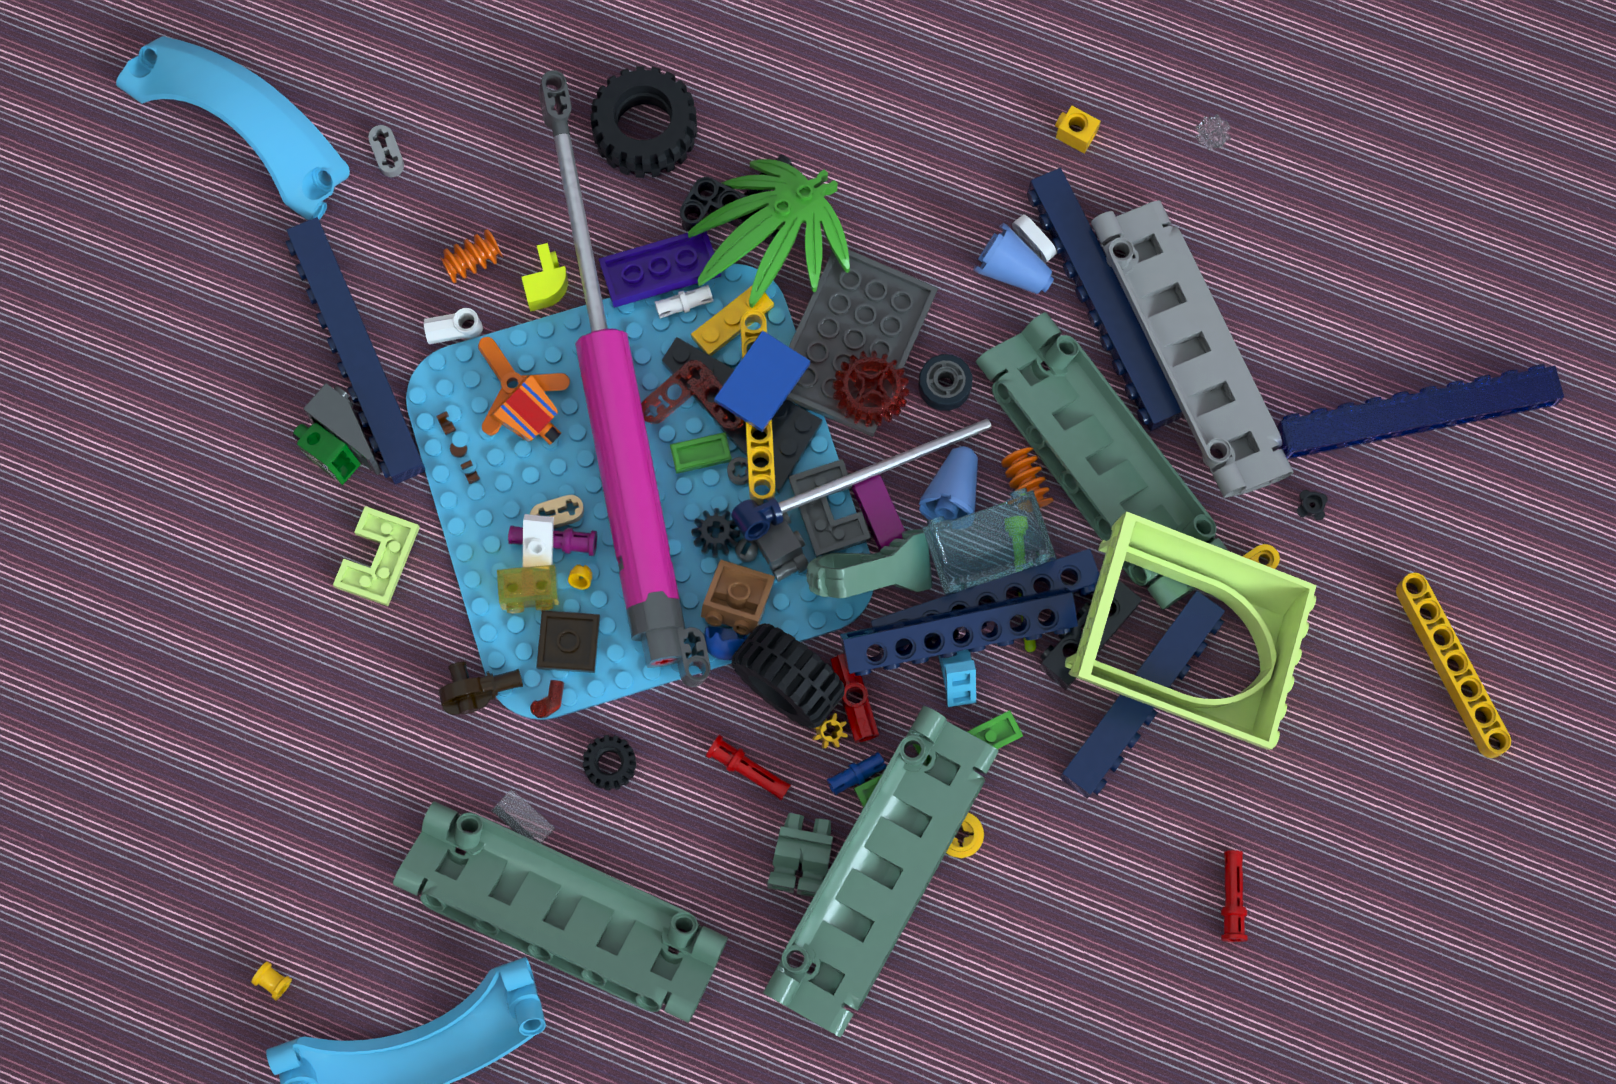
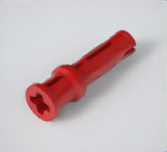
M719 734L705 757L708 759L714 758L725 765L727 771H737L756 785L779 798V800H782L791 784H788L744 756L745 752L742 748L736 749L725 742L723 736Z
M1237 850L1224 851L1225 907H1222L1221 916L1224 917V934L1221 935V941L1245 942L1248 941V936L1245 935L1247 910L1246 907H1243V852Z

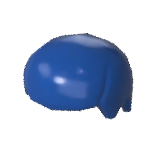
M705 627L704 632L708 653L720 660H732L734 653L747 638V635H744L743 639H740L738 633L728 628Z

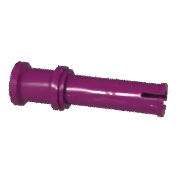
M510 526L508 534L509 544L523 545V527ZM568 528L564 531H553V548L562 549L567 554L575 551L595 556L598 538L597 531L592 530L591 533L575 532L573 528Z

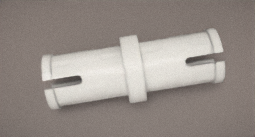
M705 285L684 292V290L679 291L678 295L655 301L654 303L658 316L661 319L682 311L684 313L690 312L692 308L714 301L709 285Z

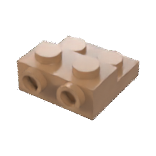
M720 559L703 602L701 617L705 618L706 622L712 626L718 627L725 624L733 627V630L740 635H748L756 626L760 625L775 576Z

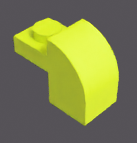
M548 243L537 245L543 271L522 276L530 312L553 306L563 298L568 287L566 267H559L556 251L550 252Z

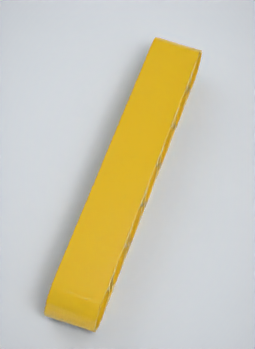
M756 309L746 311L741 317L742 359L762 330L767 333L765 315ZM749 322H757L761 327L757 330H750L746 325ZM772 419L764 429L767 436L761 440H757L752 436V433L758 429L745 422L749 496L751 500L756 501L758 506L763 504L765 498L775 496ZM762 457L768 461V464L761 468L755 466L753 461L756 458ZM759 485H765L770 491L766 495H758L754 489Z
M1419 573L1408 574L1396 587L1397 597L1477 748L1483 756L1496 758L1510 748L1511 737L1428 581ZM1406 583H1413L1418 589V594L1410 593L1406 588ZM1420 608L1429 610L1431 620H1426L1420 615ZM1435 633L1442 635L1445 645H1438L1434 641L1433 635ZM1448 659H1453L1457 662L1459 666L1458 671H1452L1448 667ZM1461 685H1467L1471 688L1472 697L1463 695ZM1475 711H1481L1485 714V724L1477 721ZM1490 736L1498 739L1500 743L1499 750L1490 746Z

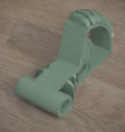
M925 529L903 531L902 539H894L889 546H884L878 553H830L818 556L810 561L807 566L806 576L809 589L818 596L847 598L890 585L915 592L932 588L928 531Z

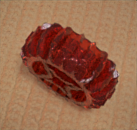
M875 350L872 351L870 357H867V354L862 351L859 359L851 355L849 358L850 363L842 362L840 366L842 370L836 371L835 378L837 380L833 381L832 388L837 390L833 393V399L840 400L837 404L838 410L847 408L844 414L845 418H849L853 414L855 416L854 423L858 424L860 419H864L866 427L870 426L871 420H874L875 424L879 427L882 424V418L889 423L893 419L892 414L899 416L901 413L900 407H905L907 403L904 397H907L910 391L905 387L908 385V378L902 377L905 372L904 368L895 369L897 365L896 359L888 363L886 361L888 357L886 353L882 355L881 359L876 358L877 352ZM871 370L876 371L877 373L870 375L865 373L864 371ZM886 378L889 380L893 388L892 399L887 395V391L883 388V384ZM850 379L855 382L854 386L859 390L856 399L852 397L848 388V381ZM877 383V386H876V389H875V390L872 389V390H870V391H867V393L864 395L865 390H866V387H867V388H871L872 386L874 387L875 384ZM874 403L879 407H867L864 405Z

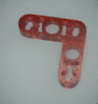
M691 360L683 365L641 403L644 420L651 424H659L693 394H696L723 427L735 430L744 423V420L736 415L735 418L737 420L734 423L731 421L726 422L725 420L728 416L724 410L719 408L721 405L707 400L706 394L710 388L717 387L721 390L723 385L712 371L698 360ZM692 368H702L699 372L701 376L699 380L692 378L687 382L691 385L689 389L686 384L679 380L681 377L688 380L693 375L691 372ZM677 384L682 389L681 396L676 400H671L668 397L667 391L670 386ZM660 395L664 401L670 404L669 407H666L664 404L660 405L656 410L658 413L656 417L647 415L650 412L649 405L656 407L662 402L658 399Z

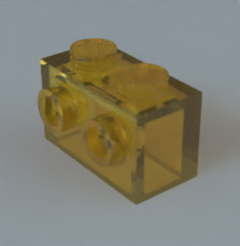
M555 565L497 570L499 604L502 610H507V613L524 612V608L536 607V610L539 611L551 610L553 605H560L558 575Z

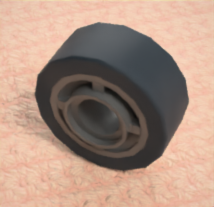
M941 354L932 357L924 364L919 375L918 389L922 399L930 407L941 411H950L959 408L967 401L972 389L973 376L969 366L961 358L950 354ZM942 378H948L953 384L949 387H943L938 381Z

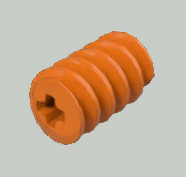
M486 229L484 230V239L478 234L474 235V244L465 239L464 249L458 244H454V254L447 248L444 249V258H441V261L451 281L455 284L457 283V273L465 279L467 278L466 269L476 274V264L486 269L487 259L495 265L497 264L496 255L499 254L502 258L503 256L492 233Z
M1032 447L1014 451L1001 461L1002 467L1008 468L1005 472L1006 477L1012 479L1009 482L1010 488L1016 489L1013 492V497L1020 499L1017 503V508L1027 511L1042 508L1054 501L1053 498H1044L1043 496L1050 489L1049 487L1040 488L1039 486L1046 479L1045 477H1036L1035 475L1042 468L1041 466L1032 467L1031 465L1038 459L1037 456H1028V453L1034 449Z

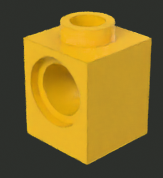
M1071 106L1067 114L1061 113L1055 124V127L1058 128L1056 139L1085 154L1098 132L1101 121ZM1077 125L1081 127L1082 131H1072L1069 126Z

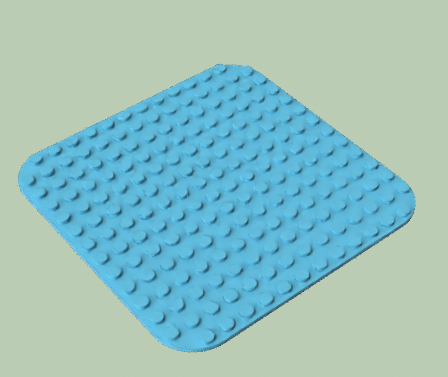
M743 264L731 265L721 272V277L711 279L701 286L697 283L619 307H613L611 298L602 300L608 329L613 328L628 334L685 629L694 627L699 629L703 635L705 627H716L708 624L705 618L701 617V612L720 559L772 576L774 575L759 548L758 555L753 561L743 562L737 558L735 548L728 545L729 554L724 555L722 550H718L717 558H713L711 549L704 555L701 552L703 545L695 547L694 540L697 537L692 536L691 530L698 527L694 520L700 518L705 521L703 517L705 510L709 512L710 516H714L715 508H719L721 517L726 511L731 514L739 503L751 500L749 496V483L736 485L729 480L727 472L729 462L676 474L670 444L724 432L714 422V419L697 403V400L662 364V359L676 337L703 352L691 338V333L753 285L758 269ZM772 281L765 291L767 296L774 302V307L764 314L767 333L789 347L796 330L784 295L778 285ZM709 285L714 302L692 308L687 313L682 311L661 319L659 318L655 301L678 295V292L682 290L687 292ZM586 305L443 347L427 356L417 366L410 378L406 393L408 415L421 459L426 469V476L485 675L487 676V671L490 674L493 673L494 676L519 669L523 687L498 692L496 698L515 714L536 720L561 717L681 679L677 663L663 667L647 668L642 641H634L631 638L619 575L620 571L616 559L575 346L576 341L581 336L591 333ZM754 322L748 329L757 330L761 325ZM741 333L711 357L735 370L742 360ZM483 337H490L495 341L514 371L520 375L564 373L569 377L570 384L567 389L544 391L558 410L557 415L550 422L561 434L552 444L549 445L539 434L532 441L527 442L503 425L492 436L487 435L482 430V423L502 387L501 382L478 349L479 341ZM511 381L508 387L515 388L518 382ZM804 407L801 408L823 421L790 476L839 460L825 417ZM445 411L449 415L446 419L452 422L456 431L445 435L436 417ZM726 435L732 460L737 457L747 459V456ZM452 443L456 447L467 445V453L460 458L454 457L450 452V445ZM471 460L473 466L462 470L461 464ZM741 465L735 466L734 476L737 477L738 474L740 478L746 476L745 470L747 468L745 466L741 468ZM476 470L480 480L469 484L465 474H472ZM789 478L780 493L775 490L774 498L778 503L794 497ZM759 485L754 491L758 495H766L770 489L765 485ZM849 489L826 496L834 520L857 513ZM566 495H575L580 498L584 506L583 517L575 523L553 529V531H564L568 528H573L575 532L591 533L592 530L597 531L598 538L595 556L575 551L567 554L562 549L553 548V565L551 570L523 567V545L509 544L508 534L510 526L523 527L524 515H530L532 508L539 503ZM568 503L567 509L559 511V513L568 511L570 515H574L575 509L579 508V506H573L572 503ZM797 507L787 511L791 523L788 525L793 532L797 530L805 543V546L802 547L803 554L808 563H810L816 556L799 508ZM545 511L539 512L540 516L548 517L556 514L553 513L546 515ZM714 528L712 537L718 538L720 529ZM741 533L740 537L733 539H735L738 542L739 540L745 537ZM867 542L834 553L870 554ZM750 543L745 545L741 554L746 555L748 548L751 546ZM579 564L583 567L587 565L593 573L589 588L584 590L576 589L568 582L570 571ZM807 570L801 573L797 571L780 582L775 578L760 625L766 623L773 625L775 628L778 627L785 633L795 637L799 642L840 630L854 622L869 604L873 590L847 598L822 597L810 591L806 576ZM542 610L600 614L595 673L537 669ZM725 624L718 626L720 628L733 629V627ZM739 634V638L743 639L744 635ZM686 639L684 644L690 645L691 650L695 646V643H690L689 639ZM708 653L710 670L732 663V660H720ZM696 666L689 667V672L692 676L702 673Z

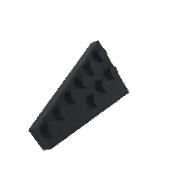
M676 337L663 357L662 364L697 400V403L708 412L721 430L726 432V435L738 449L747 456L745 421L714 402V398L731 376L734 369ZM785 399L772 418L775 490L778 493L782 490L823 421ZM756 430L752 433V436L757 440H761L767 434L764 431ZM759 457L753 461V464L762 468L768 464V461L765 458Z

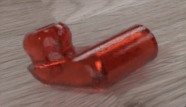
M551 680L548 696L539 701H533L530 706L531 713L537 718H547L559 710L562 703L564 682Z

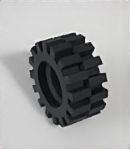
M604 735V738L599 739L598 737L594 739L595 742L587 746L588 749L583 755V768L589 781L594 783L596 787L600 789L605 788V790L609 791L613 788L616 790L620 789L622 785L626 786L629 783V779L633 778L637 766L632 747L626 740H622L619 736L615 735L614 737ZM606 752H614L621 758L620 768L611 774L604 773L598 766L599 758Z

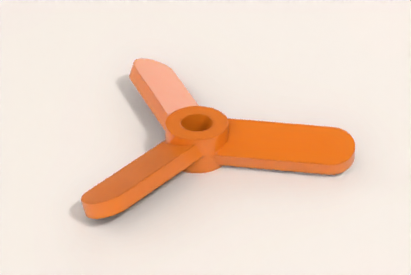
M483 337L479 341L478 349L502 386L482 423V430L487 435L492 436L499 431L502 424L489 415L515 389L509 388L508 384L511 381H516L519 385L529 375H520L515 372L495 341L490 337ZM564 373L531 375L543 391L565 390L570 384L569 377Z

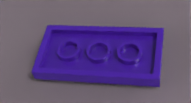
M707 231L691 238H688V233L602 257L598 260L613 307L615 308L697 284L701 272L714 254ZM721 273L718 274L717 276H715V277L712 278V279L721 277Z

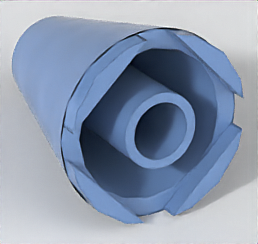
M1002 223L999 226L1003 230L1002 233L998 235L996 233L993 234L978 258L982 262L981 266H974L973 271L1035 294H1039L1041 290L1046 292L1054 280L1051 277L1052 270L1008 225Z
M965 446L952 449L920 498V513L928 520L941 526L944 521L953 523L951 528L956 529L972 525L975 517L978 457L972 449Z

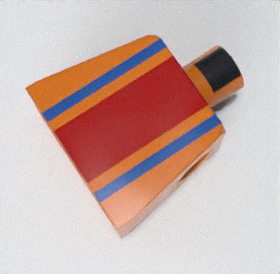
M531 375L526 376L489 415L527 442L532 441L539 434L550 445L561 434L550 422L557 415V408Z

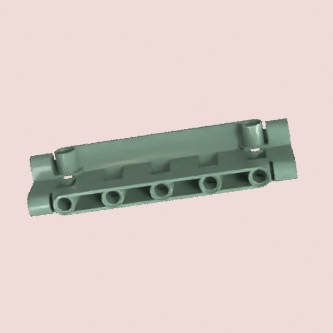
M1047 312L1034 318L1020 334L987 350L976 360V364L991 383L995 382L992 385V393L996 401L1029 445L1034 448L1035 453L1101 540L1108 541L1110 539L1113 524L1127 511L1229 551L1219 538L1215 539L1216 524L1078 342L1071 336H1060L1062 332ZM1044 361L1050 370L1046 371L1041 363ZM1127 561L1123 563L1122 568L1135 584L1139 586L1150 585L1147 590L1162 610L1167 609L1196 589Z
M927 706L922 707L908 734L896 749L783 951L782 959L764 989L763 994L841 1038L854 1015L844 1008L845 1004L857 1011L862 1006L977 798L985 778L975 772V770L982 774H987L999 752L995 747L947 722L946 718L937 711ZM911 744H917L921 747L920 754L915 758L905 755L906 748ZM929 755V757L932 759L926 767L925 765H923V763ZM794 952H801L804 956V962L798 968H793L789 964V957ZM813 963L816 967L815 971L810 975L807 971Z
M435 801L432 802L427 810L422 824V831L402 862L393 881L394 886L415 896H419L422 892L421 902L427 908L647 1011L658 1012L663 1004H665L664 1012L687 1023L690 1022L728 940V937L705 926L701 927L697 923L695 916L683 909L471 812L459 815V812ZM464 830H470L473 833H467ZM456 847L466 851L465 855L456 853ZM677 929H684L687 932L683 933ZM669 946L679 950L678 955L669 952Z

